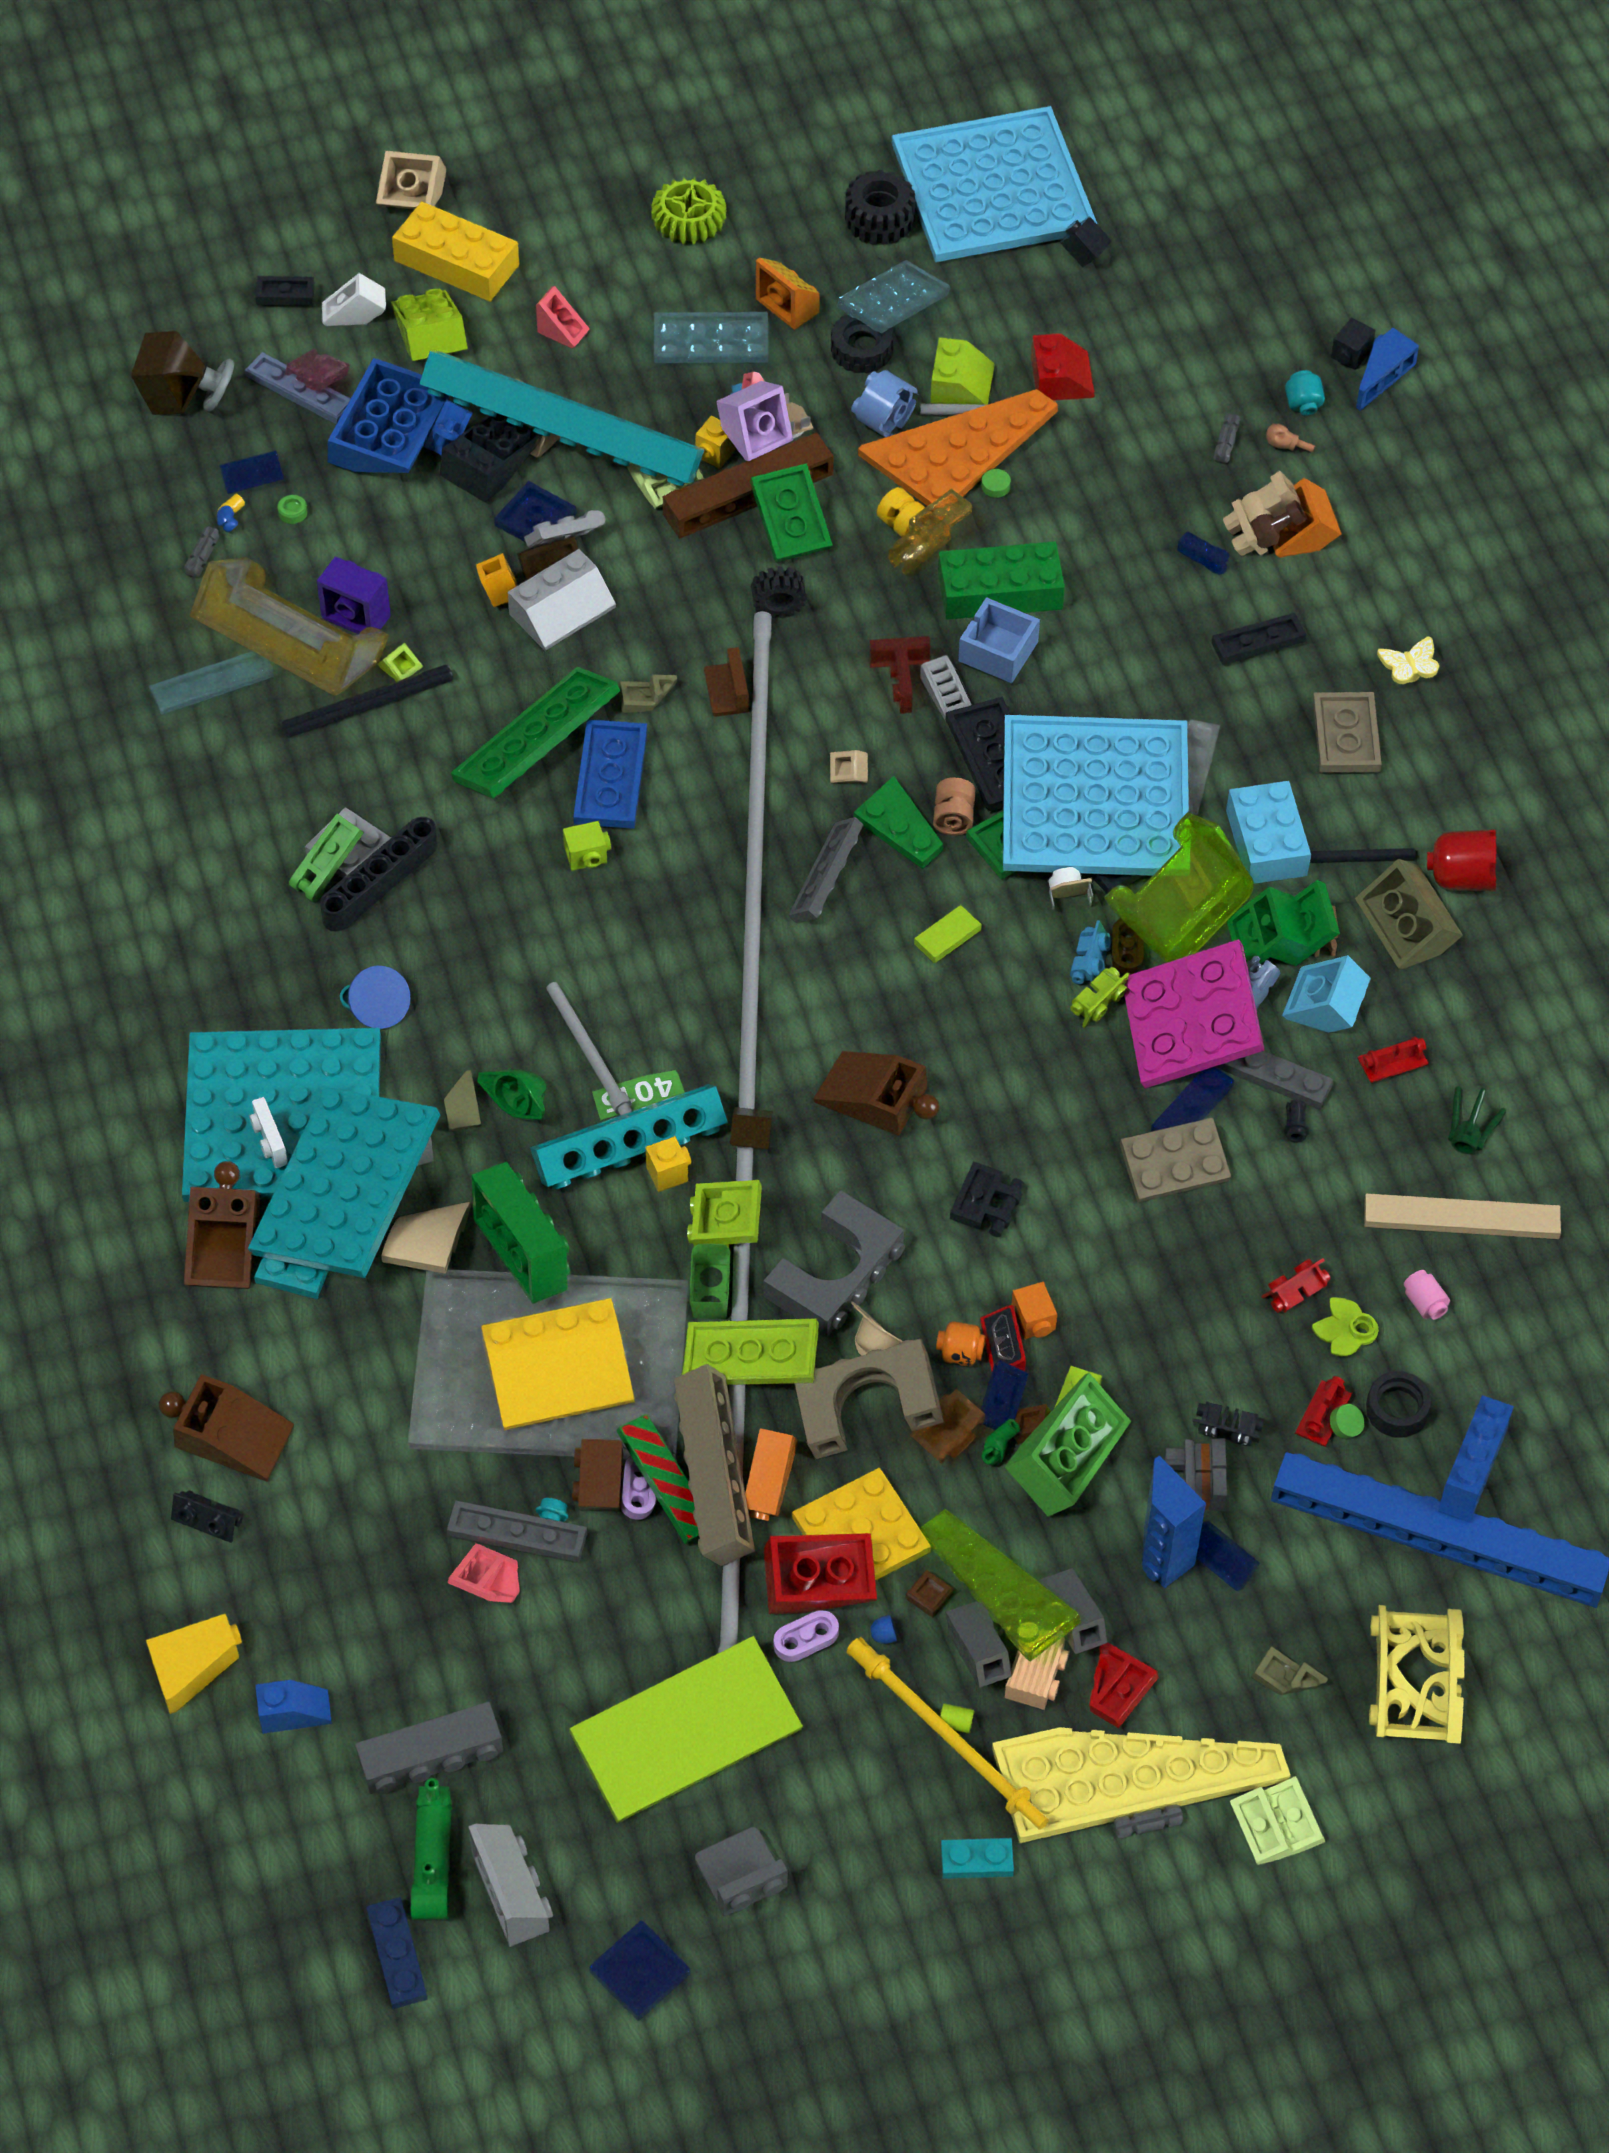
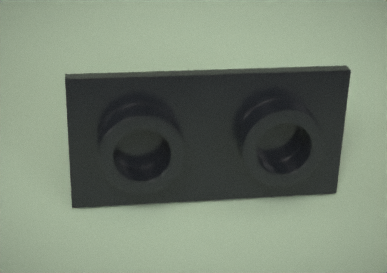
M191 1490L187 1492L181 1491L180 1494L176 1492L173 1494L171 1520L224 1541L233 1542L234 1527H239L244 1517L243 1514L239 1513V1509L231 1508L221 1503L211 1507L212 1500L195 1494Z

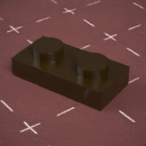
M568 536L517 552L525 581L578 550L575 536Z

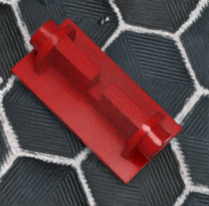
M1416 1036L1412 1037L1411 1040L1376 1051L1370 1050L1367 1054L1357 1057L1370 1083L1428 1065V1061L1422 1052L1426 1050V1043L1423 1038L1418 1039Z
M1310 1258L1293 1268L1296 1272L1294 1276L1287 1279L1285 1275H1282L1267 1284L1270 1291L1261 1297L1265 1298L1271 1295L1273 1298L1271 1302L1272 1308L1277 1313L1281 1311L1287 1312L1290 1308L1304 1300L1298 1291L1300 1287L1306 1297H1309L1328 1285L1327 1282L1331 1280L1329 1273L1325 1269L1321 1270L1318 1266L1325 1261L1324 1258L1315 1263Z
M1333 1376L1332 1379L1327 1381L1321 1380L1295 1434L1326 1447L1333 1433L1330 1425L1332 1411L1339 1406L1347 1404L1352 1396L1351 1392L1345 1390V1382L1342 1378Z

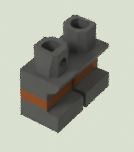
M1185 1439L1184 1447L1166 1448L1165 1462L1173 1470H1183V1477L1181 1478L1206 1503L1205 1510L1224 1511L1227 1497L1225 1439H1212L1211 1444H1194L1192 1440Z

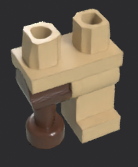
M1281 471L1270 477L1272 482L1260 490L1247 494L1242 500L1237 499L1232 502L1235 511L1223 518L1226 528L1232 535L1241 530L1244 532L1232 539L1235 550L1241 556L1253 550H1256L1260 555L1268 551V547L1278 543L1279 532L1292 522L1295 525H1299L1307 520L1305 512L1300 506L1301 502L1293 483Z

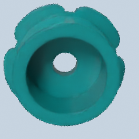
M543 1498L540 1506L535 1509L540 1518L565 1522L568 1518L566 1513L567 1504L554 1498Z

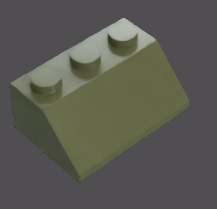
M1401 859L1396 860L1355 898L1398 969L1402 970L1441 955L1463 936L1419 865Z

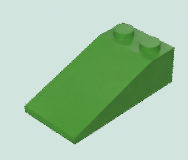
M1087 1373L1020 1445L1005 1468L1047 1516L1053 1515L1076 1503L1131 1420L1093 1376Z

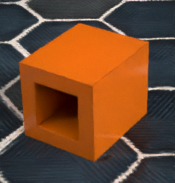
M1044 1281L1013 1290L1011 1305H1014L1017 1322L1024 1339L1034 1336L1041 1338L1056 1330L1057 1312Z

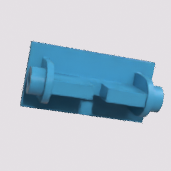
M1100 920L1096 922L1095 928L1086 927L1080 933L1076 952L1078 955L1086 956L1074 957L1070 976L1076 984H1083L1084 981L1092 982L1105 969L1104 962L1107 951L1111 949V937L1104 929Z

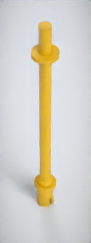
M862 1637L856 1638L851 1642L846 1652L866 1670L865 1675L871 1680H882L1008 1800L1005 1807L1008 1813L1014 1814L1020 1811L1039 1830L1047 1825L1049 1819L1029 1801L1031 1792L1027 1787L1017 1790L890 1670V1660L884 1654L879 1655Z

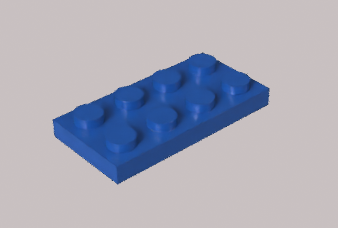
M587 720L573 816L574 824L582 825L599 821L600 826L635 829L647 738V724Z

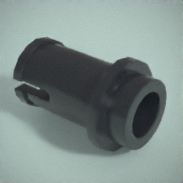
M1292 1100L1291 1103L1287 1102L1286 1104L1287 1125L1283 1130L1284 1135L1290 1142L1299 1143L1304 1141L1309 1134V1127L1306 1125V1103L1301 1100Z

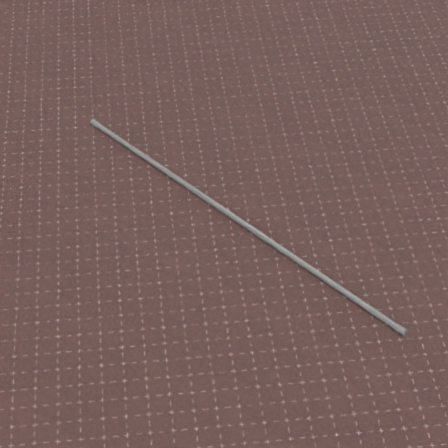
M763 611L757 612L754 615L753 625L754 669L739 1107L754 1109L768 668L772 616L768 612ZM737 1146L736 1181L752 1180L753 1148ZM750 1243L734 1244L731 1321L748 1320ZM746 1384L729 1385V1400L742 1477ZM740 1558L723 1565L721 1632L718 1653L737 1644Z

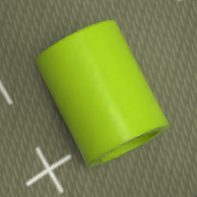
M944 1703L940 1717L953 1730L970 1734L974 1710Z

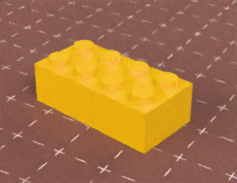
M422 201L392 237L394 261L489 302L492 301L519 266L517 241Z

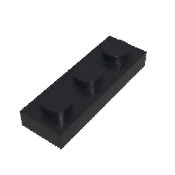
M1292 613L1212 635L1211 643L1222 665L1304 643L1306 641V633L1296 614Z

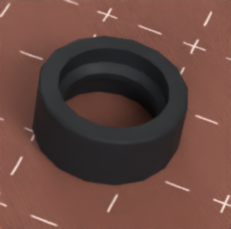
M1405 1371L1388 1372L1378 1377L1372 1383L1366 1402L1367 1417L1372 1426L1382 1434L1391 1437L1411 1436L1416 1434L1426 1424L1432 1405L1431 1393L1426 1384L1416 1375ZM1388 1391H1403L1416 1399L1418 1410L1414 1416L1396 1418L1388 1415L1381 1409L1379 1399L1383 1393Z

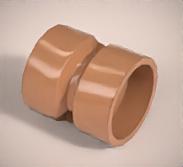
M947 778L938 783L933 820L936 830L943 834L957 836L965 834L968 829L972 828L976 788L971 782L962 778Z

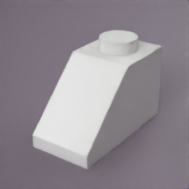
M358 273L322 302L323 324L326 326L368 324L386 310L385 288Z

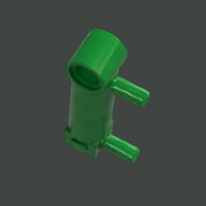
M429 1778L425 1781V1786H419V1794L416 1801L411 1918L412 1920H448L452 1801L449 1786H439L435 1778Z

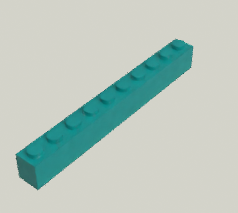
M430 351L420 381V385L428 387L427 392L432 395L443 397L445 393L453 396V402L459 405L470 407L472 403L481 407V413L496 417L497 413L507 416L506 421L520 427H523L524 423L534 426L533 432L547 437L550 436V433L561 436L560 442L574 447H576L577 443L588 446L586 451L602 457L604 453L614 456L613 461L625 466H630L631 463L641 466V472L652 476H657V473L668 476V482L683 486L684 483L694 482L705 450L440 351Z

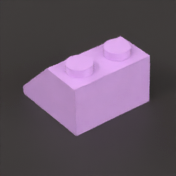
M759 381L716 401L722 429L746 461L755 459L793 441L783 386Z

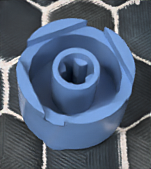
M887 370L880 373L873 371L867 377L865 382L866 388L861 397L854 401L851 411L856 414L857 421L884 437L892 436L895 434L891 431L896 426L902 428L911 416L916 404V400L912 396L913 393L918 394L917 388Z

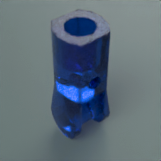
M1189 531L1181 537L1178 542L1177 551L1201 563L1215 574H1223L1227 571L1226 562L1229 560V553L1226 550L1211 545Z

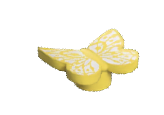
M1426 637L1419 641L1409 652L1401 653L1389 649H1378L1377 651L1380 661L1386 668L1392 670V679L1398 684L1415 682L1420 676L1431 678L1439 670L1438 662L1432 659L1434 644L1431 637Z

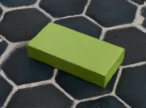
M960 905L915 937L914 945L935 964L980 932L982 924Z

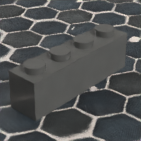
M490 1702L355 1743L358 1760L369 1794L376 1792L380 1794L393 1791L398 1785L408 1782H423L433 1774L442 1771L454 1772L461 1769L464 1764L477 1760L480 1762L489 1761L503 1752L502 1737Z

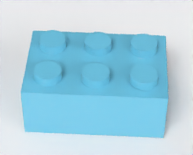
M1283 781L1229 789L1226 812L1247 885L1307 876L1311 852L1290 782Z

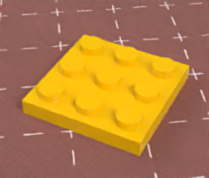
M880 1467L792 1512V1519L803 1535L871 1533L875 1581L931 1552V1545Z

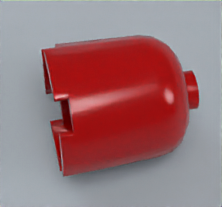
M1496 829L1451 831L1438 836L1434 842L1433 852H1427V870H1433L1436 883L1446 890L1496 891Z

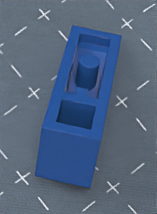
M1395 328L1390 329L1384 335H1379L1375 339L1359 388L1356 404L1358 410L1361 411L1416 365L1418 344Z

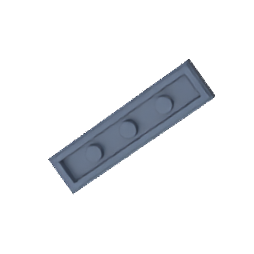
M263 352L245 369L247 378L334 424L338 423L350 401L349 397Z

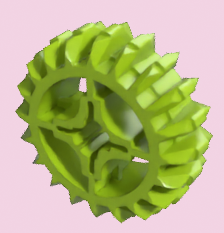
M684 177L680 182L672 179L670 185L663 184L662 189L656 191L655 198H653L651 204V217L656 231H661L663 237L670 236L672 242L680 240L684 244L686 241H692L694 245L696 240L705 242L707 236L714 238L716 231H721L726 219L725 199L721 191L716 189L715 184L708 185L706 179L701 182H697L695 177L692 181H686Z

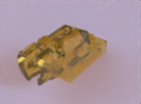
M950 489L909 519V532L897 540L888 551L891 564L897 567L903 562L902 573L907 575L917 568L921 562L924 563L933 553L950 542L951 527L972 513V504L953 489Z

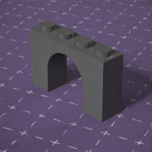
M842 1190L837 1193L822 1211L821 1229L854 1250L860 1260L855 1270L840 1279L822 1280L809 1275L782 1258L764 1280V1298L797 1319L817 1318L819 1323L818 1332L825 1337H828L834 1329L839 1330L844 1325L848 1312L853 1307L851 1302L859 1306L865 1299L867 1289L873 1282L877 1284L883 1278L886 1266L891 1260H898L905 1249L904 1229Z
M1073 1568L946 1612L950 1639L979 1688L1011 1677L1008 1651L1000 1636L1005 1630L1018 1623L1042 1621L1056 1626L1063 1633L1075 1654L1107 1643L1104 1617Z

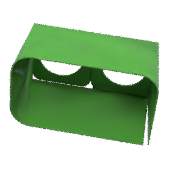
M698 1244L692 1249L690 1305L693 1318L726 1319L730 1273V1249L726 1245ZM706 1268H717L723 1275L722 1282L718 1286L707 1287L700 1281L701 1272ZM706 1296H715L721 1302H700V1300Z

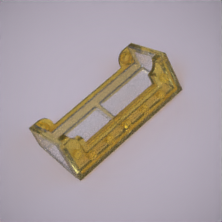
M247 557L208 562L189 615L195 620L332 695L342 693L380 661L389 634L376 627L364 628L359 635L352 636L264 588L266 574L263 567Z

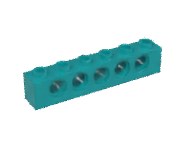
M707 1084L532 1146L530 1149L541 1183L548 1187L552 1186L553 1189H559L570 1185L571 1178L582 1175L583 1179L596 1176L601 1173L600 1168L611 1164L613 1168L624 1166L631 1162L630 1157L641 1153L643 1157H646V1146L676 1136L679 1145L691 1141L690 1136L701 1132L702 1136H706L720 1131L719 1126L728 1123L717 1087ZM693 1108L696 1112V1119L692 1124L686 1125L683 1121V1115L688 1109ZM659 1119H664L666 1130L662 1135L656 1136L653 1131L654 1124ZM633 1129L636 1132L637 1139L633 1145L626 1146L623 1141L624 1135L627 1131ZM604 1140L607 1150L603 1156L596 1157L593 1152L594 1145L598 1141ZM574 1151L577 1155V1161L574 1166L566 1168L563 1158L566 1153Z

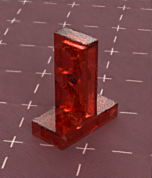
M929 636L870 640V668L889 667L890 678H896V684H892L893 702H899L900 714L912 713L913 693L909 665H921L930 661L931 645Z

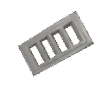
M947 655L921 665L920 679L944 720L946 719V712L971 705L955 668ZM948 681L945 684L937 686V684ZM954 691V693H952V694H949V695H946V696H942V695H944V694H946V693H949V692ZM958 700L960 701L959 704L947 707V704L953 703Z

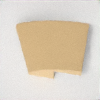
M470 1202L399 1217L386 1240L381 1255L382 1262L446 1274L452 1252L455 1253L461 1231L464 1232L471 1207Z

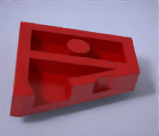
M1107 1642L1100 1645L1099 1648L1100 1656L1098 1667L1095 1670L1094 1689L1091 1692L1089 1707L1090 1712L1119 1728L1157 1681L1158 1671Z

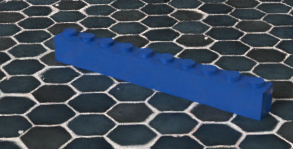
M1285 1453L1273 1487L1272 1502L1597 1608L1608 1575L1609 1557L1604 1556L1603 1553L1597 1550H1585L1573 1546L1563 1539H1551L1539 1535L1536 1531L1529 1528H1518L1508 1525L1503 1520L1495 1517L1487 1518L1474 1513L1471 1522L1438 1511L1440 1501L1434 1497L1420 1496L1408 1492L1405 1488L1397 1485L1389 1486L1377 1482L1367 1475H1355L1343 1471L1337 1465H1325L1313 1461L1303 1454Z

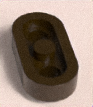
M1122 917L1115 921L1112 928V966L1123 975L1127 972L1129 975L1137 973L1143 966L1144 928L1142 923L1136 918Z

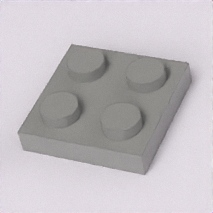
M346 807L339 815L363 831L364 834L336 871V874L341 878L346 877L391 838ZM330 822L305 845L306 854L310 852Z

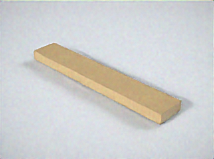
M1365 1194L1364 1227L1559 1239L1561 1235L1560 1206L1382 1194Z

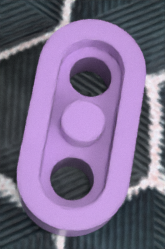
M630 1456L625 1462L622 1474L620 1507L627 1517L641 1520L652 1513L656 1496L645 1478L637 1477L634 1472L641 1471ZM637 1501L642 1507H635L632 1505V1502Z
M820 1610L779 1628L774 1635V1651L776 1655L784 1661L794 1662L832 1645L839 1633L838 1620L832 1613ZM818 1629H825L827 1633L825 1635H818L816 1631ZM794 1643L797 1647L795 1649H787L785 1645Z

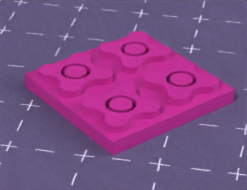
M1239 939L1129 975L1125 984L1128 990L1124 993L1140 1081L1145 1089L1264 1051L1244 948Z

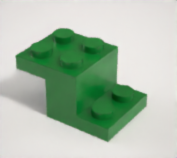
M1319 880L1314 881L1296 896L1268 887L1226 919L1231 940L1239 939L1243 944L1246 962L1250 961L1253 956H1259L1260 964L1272 957L1297 966L1340 934L1326 884Z

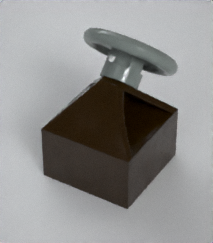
M177 331L150 332L144 335L131 378L152 415L184 413L197 388L203 391L207 390L203 408L205 411L210 412L217 406L228 386L233 373L234 362L232 359H226L218 370L215 371L205 366Z

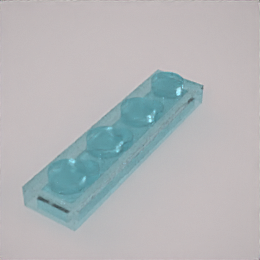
M260 648L150 685V691L160 714L163 715L274 677V671L264 649Z

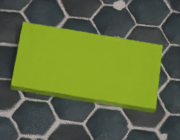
M752 1636L571 1727L569 1733L618 1824L800 1731L803 1726L755 1637Z

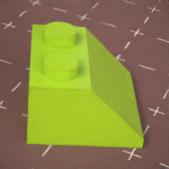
M939 337L931 380L930 403L988 405L995 363L966 340Z

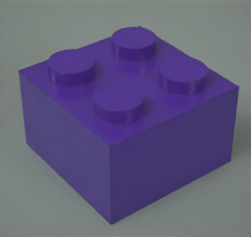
M336 556L318 578L317 588L321 618L373 640L391 616L387 578L378 572H371L357 566L352 561H345Z

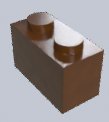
M582 1439L581 1448L575 1447L574 1468H580L579 1481H573L572 1500L578 1501L580 1510L620 1512L624 1448L622 1440Z

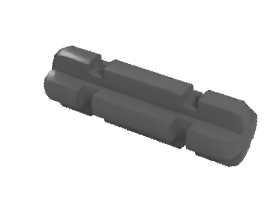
M1228 413L1224 417L1218 444L1214 452V460L1216 462L1225 464L1230 459L1236 431L1239 427L1240 418L1238 415Z
M207 526L203 529L200 535L201 538L198 539L190 555L191 558L187 560L184 566L185 573L188 576L195 578L200 576L203 570L201 566H205L214 549L213 546L219 539L216 528Z
M1179 1805L1166 1806L1165 1810L1162 1811L1160 1808L1135 1813L1131 1818L1128 1815L1118 1817L1114 1820V1829L1118 1838L1132 1836L1133 1832L1141 1834L1163 1829L1165 1825H1168V1827L1180 1825L1183 1821V1815Z

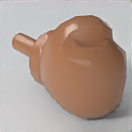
M1272 424L1267 428V442L1274 448L1293 451L1295 446L1310 452L1314 450L1315 445L1299 440L1298 435L1289 432L1288 428L1282 424Z

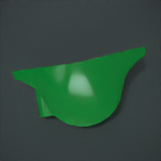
M511 1068L479 1072L477 1082L504 1112L516 1118L537 1120L543 1118L546 1083L539 1075L527 1070Z

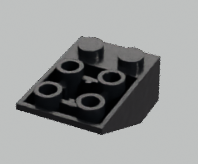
M497 413L496 417L487 415L461 434L456 440L442 448L440 476L486 502L506 486L540 442L542 435L533 432L531 428L525 425L520 427L506 421L507 416Z

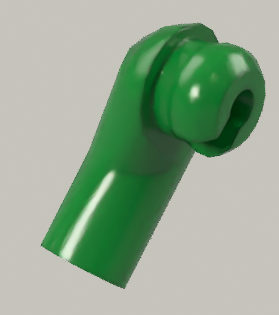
M1008 1419L987 1436L984 1450L981 1454L985 1464L998 1465L1004 1459L1008 1441L1020 1432V1426L1015 1420Z

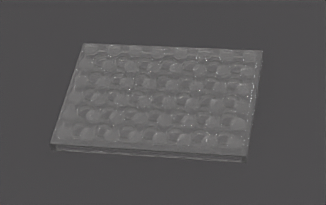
M447 1269L446 1274L426 1270L408 1438L409 1449L574 1457L575 1447L581 1448L582 1439L621 1440L616 1432L617 1429L647 1413L676 1460L680 1414L674 1399V1394L676 1393L674 1379L681 1376L683 1371L688 1280L569 1275L567 1276V1291L532 1304L510 1272ZM612 1298L635 1402L504 1430L483 1346L481 1325ZM624 1445L623 1459H628L631 1455Z

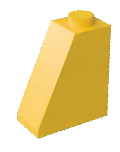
M226 1613L146 1640L170 1714L182 1708L239 1658L236 1645L242 1643L240 1633L236 1624L229 1625Z

